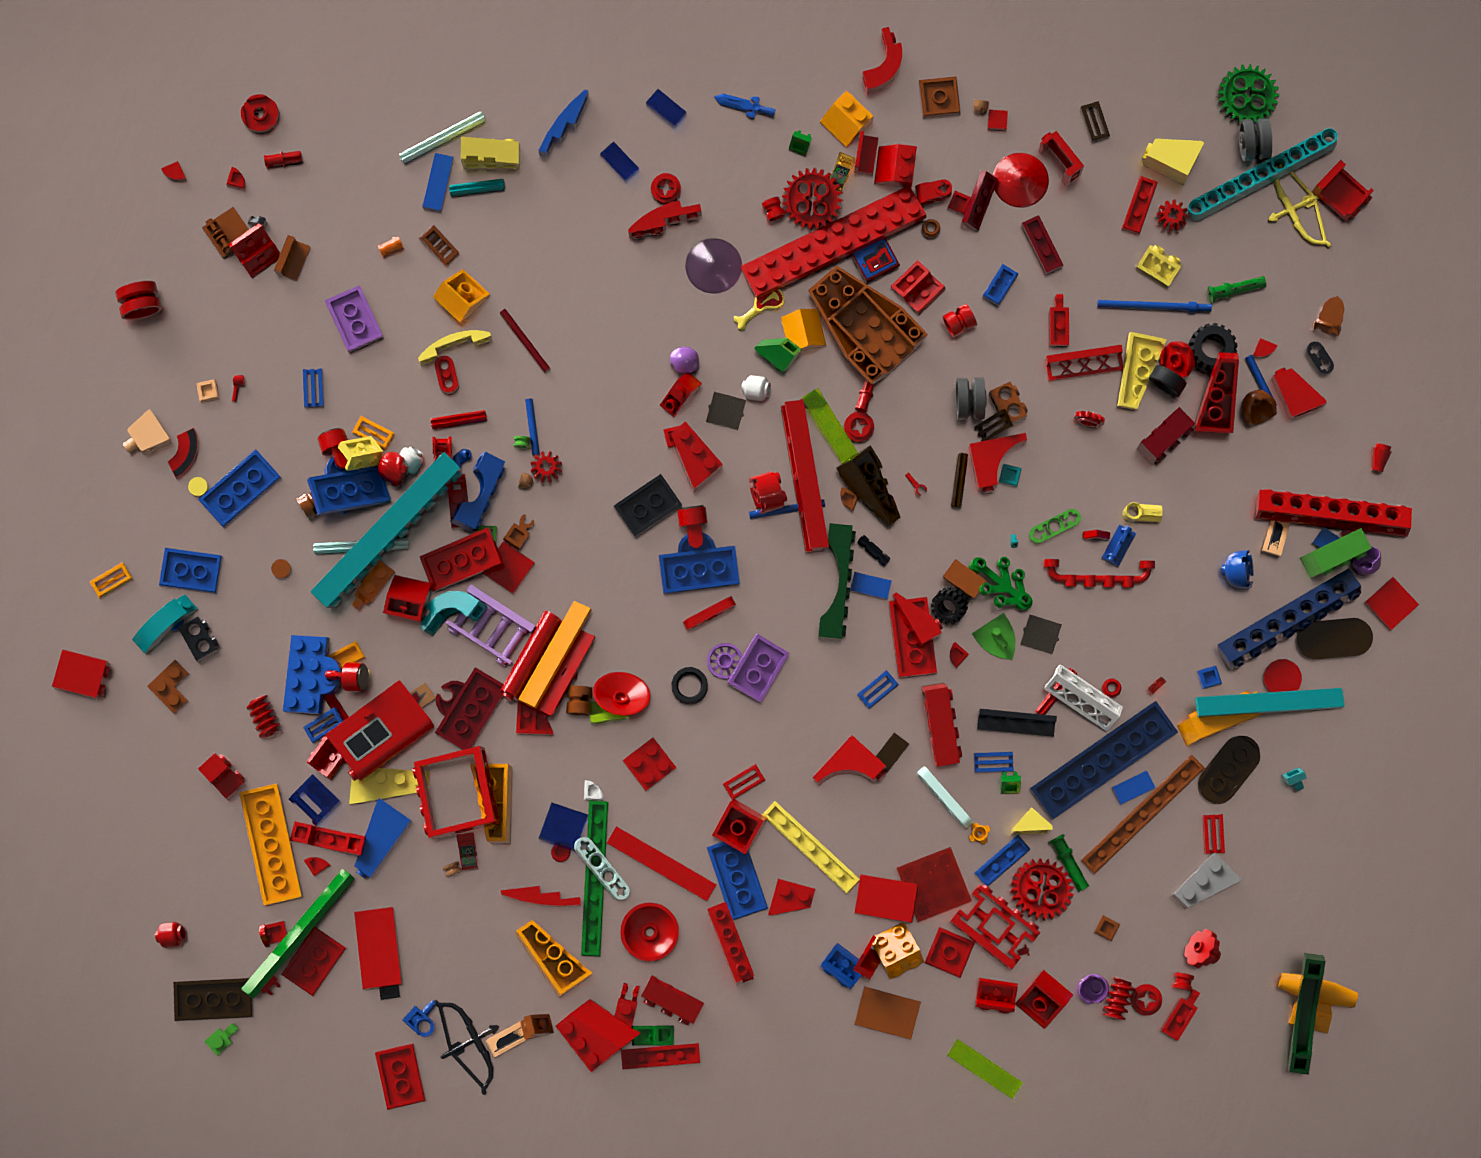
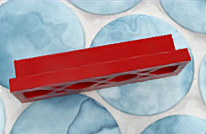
M1122 345L1048 355L1045 358L1048 381L1123 371ZM1110 357H1117L1119 366L1110 367L1106 364V361ZM1091 360H1096L1101 363V366L1098 370H1092L1087 366ZM1077 362L1083 368L1080 372L1074 373L1068 369L1072 363ZM1058 365L1064 369L1061 375L1052 376L1051 366Z

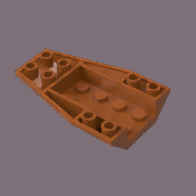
M837 265L808 290L846 359L871 385L890 374L916 350L928 335L903 307Z

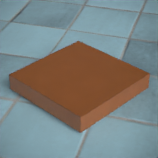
M956 76L919 80L923 118L959 115L961 113Z

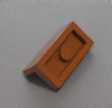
M287 235L274 268L275 273L297 281L310 251V246L296 241L293 236Z
M956 559L943 575V579L972 599L979 593V587L987 582Z

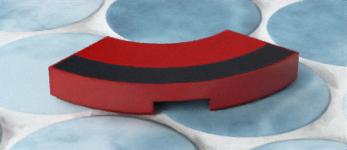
M194 428L177 435V452L168 461L176 479L184 475L191 468L198 452V437Z

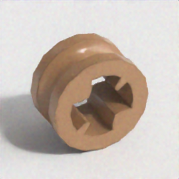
M458 861L442 868L446 871V877L462 871L458 867Z

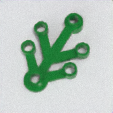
M976 557L970 562L969 568L976 574L983 573L997 584L991 586L989 583H983L979 587L981 595L1008 593L1013 597L1006 598L1004 595H998L994 599L996 607L1002 608L1003 606L1015 605L1018 610H1028L1031 608L1033 600L1025 592L1023 584L1025 572L1022 569H1016L1012 573L1017 590L1014 589L1008 571L1010 560L1007 557H1001L997 561L1002 578L986 566L985 559Z

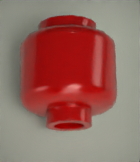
M178 922L163 923L159 926L158 931H156L155 939L165 949L179 947L186 939L185 928Z

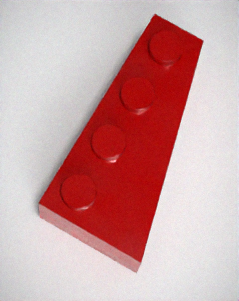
M1218 353L1194 424L1195 431L1233 433L1239 367L1238 353Z

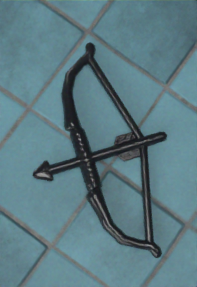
M435 1000L436 1006L439 1008L449 1051L441 1055V1059L452 1055L481 1087L482 1095H486V1089L493 1079V1065L489 1051L484 1047L481 1038L490 1033L495 1034L499 1026L489 1025V1029L478 1035L472 1024L473 1021L461 1007L454 1003H439ZM442 1007H451L460 1014L471 1039L464 1043L456 1042L451 1045ZM472 1043L476 1045L488 1067V1078L485 1084L458 1057V1055L464 1053V1048Z

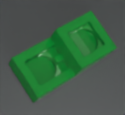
M674 1025L632 1026V1029H636L641 1033L632 1040V1046L674 1045Z

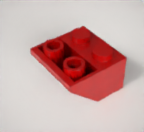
M394 575L387 592L383 613L422 621L425 617L427 609L425 607L428 604L432 583Z

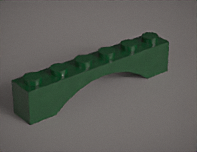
M834 523L829 525L828 543L837 562L839 586L833 603L820 617L818 639L841 642V638L846 636V625H843V618L848 616V606H845V599H849L850 596L847 580H851L852 576L849 561H853L854 550H850L851 542L855 543L856 531H852L853 525Z
M1304 953L1288 1061V1069L1292 1073L1309 1075L1315 1018L1326 962L1324 955Z

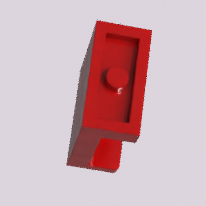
M1057 131L1044 135L1041 138L1042 142L1040 143L1039 153L1042 154L1047 149L1052 150L1067 169L1061 180L1067 186L1081 176L1084 165Z
M1340 160L1315 186L1312 192L1343 220L1347 221L1350 217L1355 218L1361 211L1359 207L1362 204L1366 206L1373 197L1370 195L1374 190L1371 188L1368 191L1344 170L1346 164Z
M62 649L52 687L57 690H65L100 700V696H104L106 685H104L106 677L109 678L111 673L110 663L106 660Z

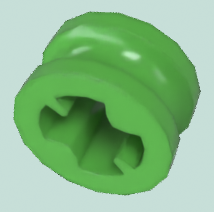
M514 437L516 443L513 444V447L530 448V437Z

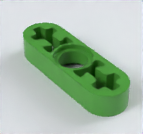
M1069 509L1033 527L1029 533V539L1034 544H1041L1077 526L1081 520L1079 511ZM1071 513L1072 516L1076 515L1075 522H1066L1065 525L1067 527L1064 528L1063 521L1068 519L1069 514ZM1053 521L1060 524V530L1057 532L1052 531L1049 527ZM1043 526H1046L1047 532L1041 535L1040 540L1037 537H1033L1036 530L1038 533L1044 531Z

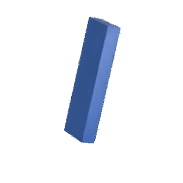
M435 153L422 205L424 209L442 211L454 157Z
M1017 835L974 874L984 885L989 886L1031 849Z

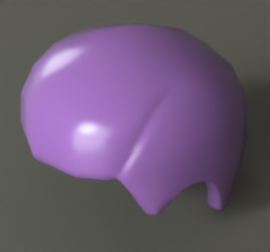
M679 347L670 354L671 366L674 365L677 372L689 373L697 370L699 367L698 353L691 347Z
M1371 546L1372 549L1366 551V556L1358 560L1356 557L1352 559V567L1357 573L1368 575L1379 570L1381 566V552L1378 548Z
M1098 974L1087 975L1080 982L1078 990L1080 998L1087 1004L1101 1003L1109 993L1107 980Z

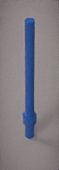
M1097 301V307L1178 310L1188 311V313L1212 311V304H1197V302L1191 301L1189 303Z

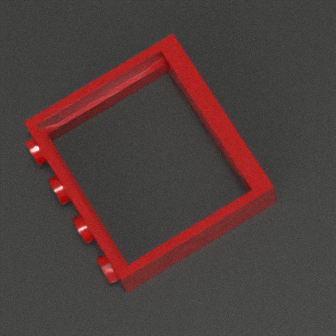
M477 746L414 762L413 775L418 782L416 791L418 797L421 798L420 812L425 818L424 832L428 835V838L437 839L500 823L484 747ZM474 755L486 818L436 830L424 767Z

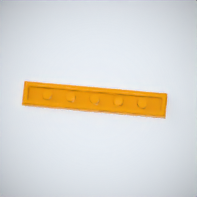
M576 601L573 602L518 699L520 702L535 709L538 707L592 611L591 608Z

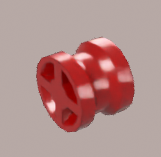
M1176 972V982L1173 984V988L1192 992L1191 982L1194 980V975Z

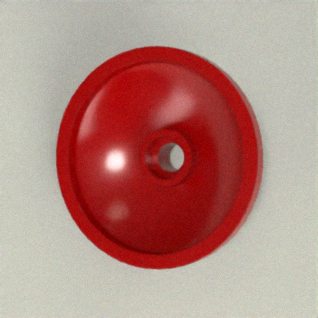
M642 903L633 907L625 915L620 930L621 940L626 950L635 958L643 961L660 960L670 954L677 944L679 937L678 923L673 913L663 905ZM648 929L654 931L652 936H647L646 931Z

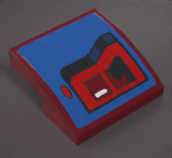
M886 238L851 254L866 283L900 266Z

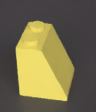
M1155 139L1153 144H1148L1142 158L1145 161L1143 165L1184 185L1204 142Z

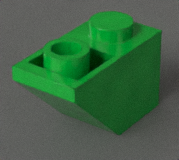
M788 338L764 339L754 348L760 356L766 358L775 368L782 372L786 371L793 364L802 351L800 347Z

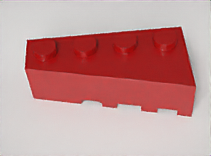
M945 683L921 686L922 693H925L926 696L924 704L927 715H929L928 727L930 734H932L931 743L936 766L960 763L959 758L962 757L961 746H957L956 741L959 738L958 727H954L953 722L956 719L955 708H951L950 701L953 700L952 689H948Z

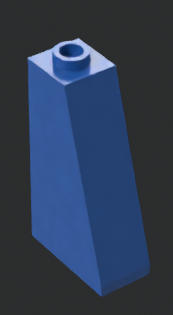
M380 798L377 800L365 834L366 840L362 856L358 855L354 865L358 869L356 873L364 879L367 876L371 879L412 823L409 818Z

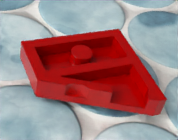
M778 879L768 915L773 916L809 909L815 889Z

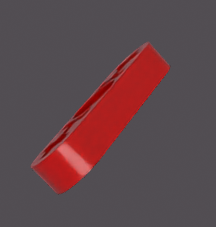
M730 596L683 621V624L687 631L732 609L736 606L733 597Z

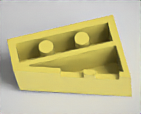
M461 136L463 168H520L519 142L514 139L496 140Z

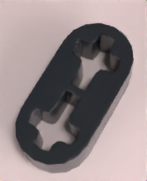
M1311 342L1306 348L1308 359L1318 374L1322 376L1329 375L1334 369L1332 359L1321 343ZM1312 346L1319 349L1317 352L1319 358L1315 353L1311 354ZM1320 360H1322L1324 364H1329V367L1327 368L1328 371L1326 369L1322 370L1320 368L1322 366Z

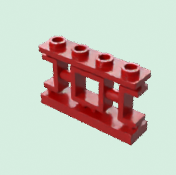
M978 885L971 895L979 901L968 915L959 909L950 923L1005 967L1012 970L1021 959L1014 950L1024 937L1033 943L1040 934L1038 931L1039 927L1032 921L1026 922L1023 919L1024 915L1017 909L1012 911L1007 907L1008 902L999 896L997 899L993 896V891L988 886ZM979 893H982L1001 908V911L993 907L987 914L980 909L979 906L985 899ZM994 913L1009 924L999 939L983 928ZM973 914L977 915L983 920L977 927L983 934L980 935L960 918L963 917L968 921ZM1009 918L1015 919L1032 934L1030 935L1024 931L1017 938L1009 932L1016 924ZM1004 938L1010 941L1013 946L1008 951V954L1013 959L1009 958L991 942L993 941L999 945Z

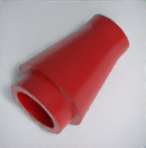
M1376 443V447H1373L1372 470L1384 471L1392 453L1391 446Z

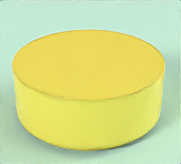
M195 477L189 482L188 489L193 496L201 497L208 491V484L203 478Z

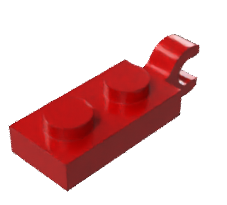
M1056 294L1055 307H1050V346H1069V307H1063V294Z
M1192 989L1187 1000L1182 997L1180 998L1161 1029L1163 1033L1176 1041L1179 1040L1198 1007L1193 1005L1200 995L1198 991Z

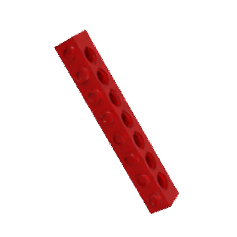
M1271 489L1259 490L1256 499L1255 519L1354 531L1362 528L1363 532L1408 537L1411 530L1412 508L1403 505L1392 506L1385 503L1376 504L1368 503L1367 501H1351L1346 498L1334 499L1328 496L1318 497L1311 496L1310 494H1293L1288 491L1276 492Z

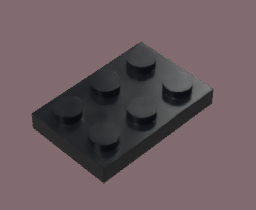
M659 474L613 506L636 538L682 507V503L664 477Z

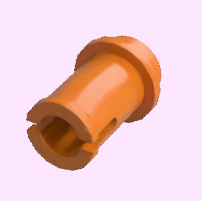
M393 237L392 240L378 246L383 257L396 250L400 251V248L403 247L399 237Z

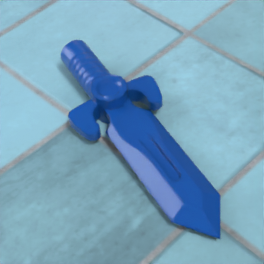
M724 93L714 96L721 105L744 111L752 110L753 112L746 113L752 119L756 113L770 116L775 115L776 109L761 106L759 104V97H751V101L755 102L753 104L750 100Z

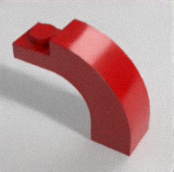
M889 27L881 29V36L886 51L885 61L874 69L862 72V79L867 94L887 87L895 79L901 66L902 44H894L896 43L894 32L890 33Z

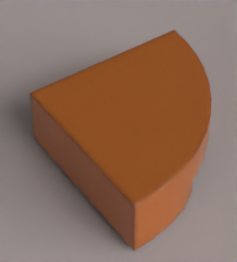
M842 487L840 493L841 501L849 511L853 512L858 496L853 491Z

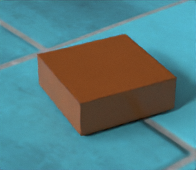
M1102 915L1094 933L1111 942L1120 924Z

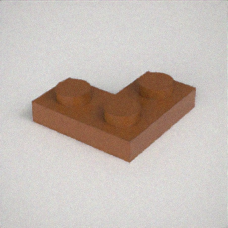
M174 660L147 687L175 714L188 702L175 687L189 673Z

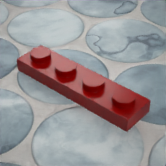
M699 1043L621 1050L622 1070L700 1063Z

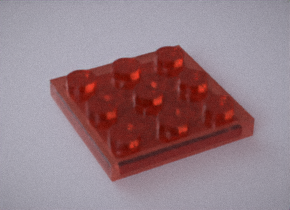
M951 847L896 868L901 881L919 884L914 910L917 923L972 902Z

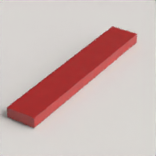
M617 826L607 841L608 845L705 901H708L717 885Z

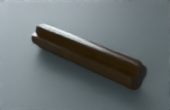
M958 453L951 502V507L955 509L962 507L968 461L967 453Z

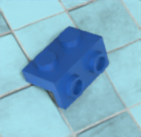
M839 943L834 946L820 965L825 973L833 975L842 986L850 989L862 976L853 970L859 959Z

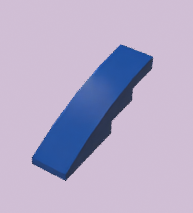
M583 90L557 117L538 150L540 156L547 157L553 141L561 143L567 127L575 130L589 97L588 90Z

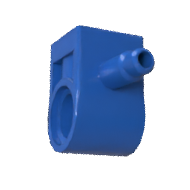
M432 1000L422 1011L417 1006H414L402 1021L418 1035L426 1038L432 1036L436 1026L428 1015L437 1003ZM423 1022L430 1024V1030L427 1033H423L420 1030V1025Z

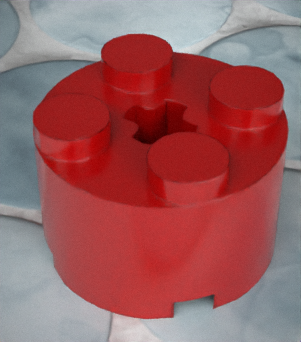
M770 471L749 478V483L753 482V487L750 488L756 508H761L760 514L784 507L787 496L785 491L781 490V477L778 472Z

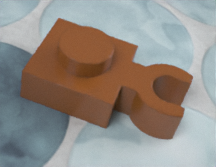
M525 514L521 516L519 526L514 523L503 538L505 542L517 550H520L530 535L526 530L531 529L534 525V520L530 524L524 523Z

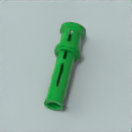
M1264 276L1233 284L1225 282L1223 285L1216 287L1208 286V295L1211 303H1214L1219 299H1230L1235 294L1266 288L1267 284ZM1249 284H1254V285H1252V286L1240 288L1241 286H1245V285H1249Z
M1062 834L1049 841V844L1053 845L1058 854L1056 857L1062 860L1078 892L1089 887V884L1072 855V848H1069L1064 839L1065 835Z

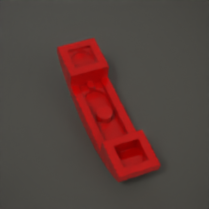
M294 821L290 840L362 856L366 836Z

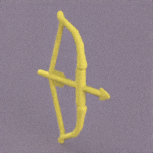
M1280 164L1278 169L1283 168V164ZM1292 171L1290 174L1309 194L1302 197V202L1293 206L1283 191L1279 179L1275 180L1274 183L1278 197L1282 200L1286 210L1277 214L1272 213L1269 221H1278V218L1289 213L1295 223L1294 227L1301 233L1304 239L1312 244L1327 245L1330 248L1331 243L1327 241L1317 202L1320 198L1314 195ZM1315 205L1323 241L1314 240L1308 236L1295 211L1296 209L1303 206L1309 208Z

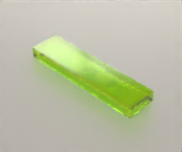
M819 388L803 396L802 399H804L805 405L840 462L842 463L857 454V450Z
M959 1039L956 1040L947 1054L948 1057L1011 1099H1013L1023 1084L1022 1081Z

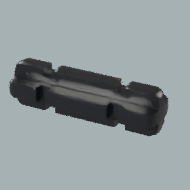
M865 535L859 538L858 544L862 548L865 547V550L872 557L878 559L881 565H887L890 561V557L887 554H883V551L872 541L870 542L869 538Z

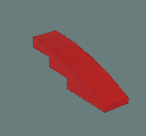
M540 886L501 890L502 896L524 903L551 907L581 906L580 897L561 899L560 892L541 894Z

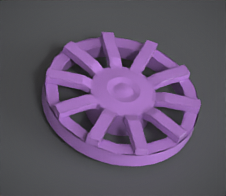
M721 643L714 646L707 657V665L710 672L720 679H730L732 674H730L729 668L731 667L735 670L736 667L732 664L739 663L740 661L733 660V657L739 655L741 660V651L730 643ZM723 646L728 647L727 653H724ZM717 648H720V655L714 652ZM731 648H733L736 651L732 655L729 654ZM711 655H715L718 660H710ZM710 663H718V665L712 668ZM721 667L720 673L717 674L715 670ZM724 669H726L728 676H722Z

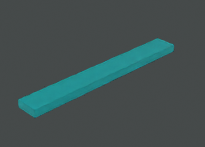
M1342 688L1195 698L1197 717L1345 707Z

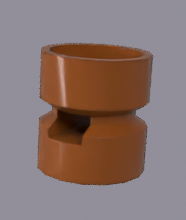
M310 490L308 495L304 493L296 498L309 520L318 515Z
M569 686L567 698L570 701L567 702L566 714L591 715L592 704L589 700L592 699V687Z

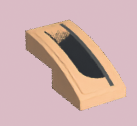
M1270 520L1262 552L1278 557L1281 556L1290 523Z
M518 1022L485 1041L495 1058L529 1039L524 1038L521 1023Z

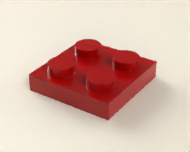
M654 737L622 760L645 791H648L677 768Z

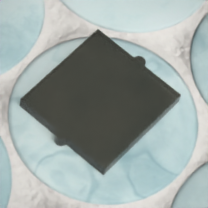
M714 392L711 405H708L709 412L706 422L738 430L741 418L744 417L743 411L746 400Z
M1029 615L1026 627L1023 628L1024 634L1020 645L1052 655L1056 642L1059 641L1058 635L1062 624Z

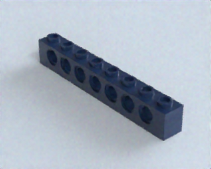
M1348 568L1219 643L1218 653L1230 670L1235 667L1239 668L1245 664V661L1258 657L1267 648H1274L1279 641L1291 638L1296 631L1308 628L1313 621L1321 620L1332 610L1340 609L1349 600H1356L1361 594V584ZM1343 590L1344 593L1337 594L1335 591ZM1322 599H1326L1328 602L1320 603L1319 601ZM1304 609H1310V610H1312V611L1309 612V613H1304V612H1303ZM1289 618L1295 619V621L1292 623H1289L1286 620ZM1272 628L1279 629L1277 632L1270 631ZM1257 637L1263 639V640L1260 641V642H1255V641H1254V639L1257 638ZM1239 647L1246 648V650L1242 652L1238 651L1237 649Z

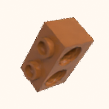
M1008 382L989 392V397L996 411L999 412L1006 409L1012 424L1026 419L1028 409L1024 402H1020L1018 398L1020 394L1016 385L1012 386L1011 382ZM1008 392L1010 398L1004 400L1001 398L1000 393ZM1014 408L1018 411L1019 415L1013 417L1008 411Z

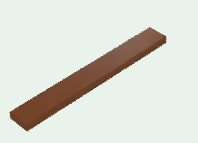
M1191 754L1098 843L1081 862L1093 874L1099 871L1195 779L1205 767Z

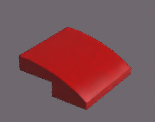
M260 223L228 244L251 278L278 260L280 251Z
M918 260L891 285V288L918 315L946 289Z

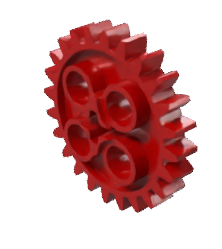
M806 168L805 174L799 170V177L792 175L794 181H787L790 187L783 188L787 192V195H782L783 198L787 199L786 202L782 203V205L788 206L785 213L791 212L792 214L789 216V219L796 218L794 223L796 225L802 222V228H805L807 224L809 229H812L814 224L817 229L820 228V223L827 226L826 220L833 222L831 216H839L836 209H842L838 203L844 202L843 199L839 198V195H842L843 192L837 191L841 185L834 184L837 180L836 178L829 179L831 173L828 172L824 176L823 169L817 173V169L813 168L812 173H810L809 168ZM812 182H815L814 194L812 192ZM803 183H806L809 188L805 194L800 192V186ZM822 184L827 187V192L824 195L818 192ZM814 195L817 197V200L813 201V215L811 216L812 201L809 200V197ZM805 202L807 210L801 213L798 206L800 203ZM821 203L826 207L823 214H819L817 211V206Z
M1039 858L1036 864L1032 859L1030 865L1025 862L1023 868L1019 867L1018 873L1014 874L1013 878L1015 880L1011 882L1014 888L1010 892L1016 895L1013 896L1012 900H1018L1016 907H1023L1021 913L1028 911V918L1034 914L1035 920L1039 916H1042L1043 921L1047 919V916L1053 920L1055 915L1060 917L1061 911L1065 912L1067 910L1066 906H1070L1071 901L1069 899H1072L1074 894L1070 893L1074 887L1069 886L1072 879H1066L1069 874L1068 872H1061L1063 866L1056 868L1057 862L1050 865L1049 859L1043 863L1042 859ZM1043 874H1046V881L1043 887V891L1045 892L1041 898V905H1038V900L1041 894L1040 886L1043 883ZM1035 875L1039 881H1033L1030 876ZM1049 880H1055L1058 885H1051ZM1027 894H1033L1035 896V899H1029L1027 897ZM1046 898H1052L1054 904H1049Z

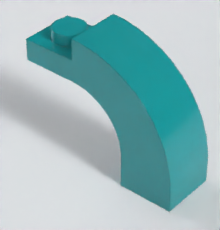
M462 591L445 592L427 604L425 608L430 612L423 618L419 628L433 636L449 615L461 612L476 622L488 606L472 595Z
M185 594L178 599L174 598L158 610L138 630L132 640L144 653L150 651L160 643L169 630L193 614L197 607Z

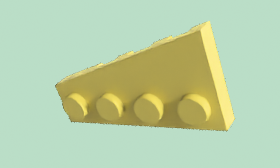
M1135 332L1129 333L1117 407L1132 410L1138 409L1147 388L1149 376L1159 360L1167 339Z
M378 768L361 782L358 780L353 781L351 778L349 805L371 802L379 798L388 799L417 794L416 787L418 782L414 778L413 770ZM424 771L429 791L430 771Z

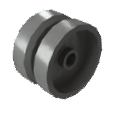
M1258 118L1256 124L1251 119L1240 121L1239 141L1243 161H1253L1256 153L1260 160H1268L1272 157V129L1269 118Z
M974 377L971 389L969 388L967 378H957V419L967 420L970 415V408H972L974 419H985L987 397L984 377Z

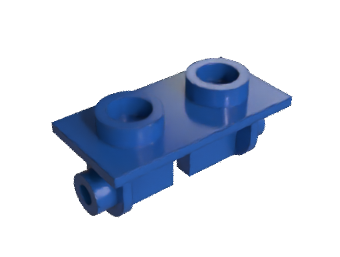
M1119 524L1102 556L1103 559L1119 567L1136 535L1132 528Z

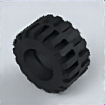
M1208 323L1204 327H1199L1189 341V347L1195 356L1196 369L1198 371L1200 369L1204 370L1203 373L1205 374L1208 372L1212 374L1217 359L1208 357L1203 352L1202 343L1205 340L1212 339L1219 342L1223 348V353H1237L1236 348L1238 345L1237 342L1235 343V335H1231L1232 331L1230 329H1224V325L1217 326L1218 323H1213V325Z

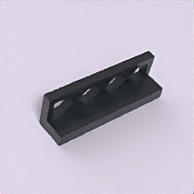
M979 709L977 730L1054 738L1057 716Z

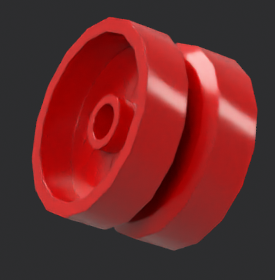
M154 281L134 282L122 286L115 291L117 302L122 304L119 307L122 319H140L154 315L162 310L160 299L155 297L158 289Z

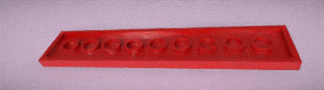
M906 186L827 224V226H823L740 266L756 298L759 299L927 218L911 187Z

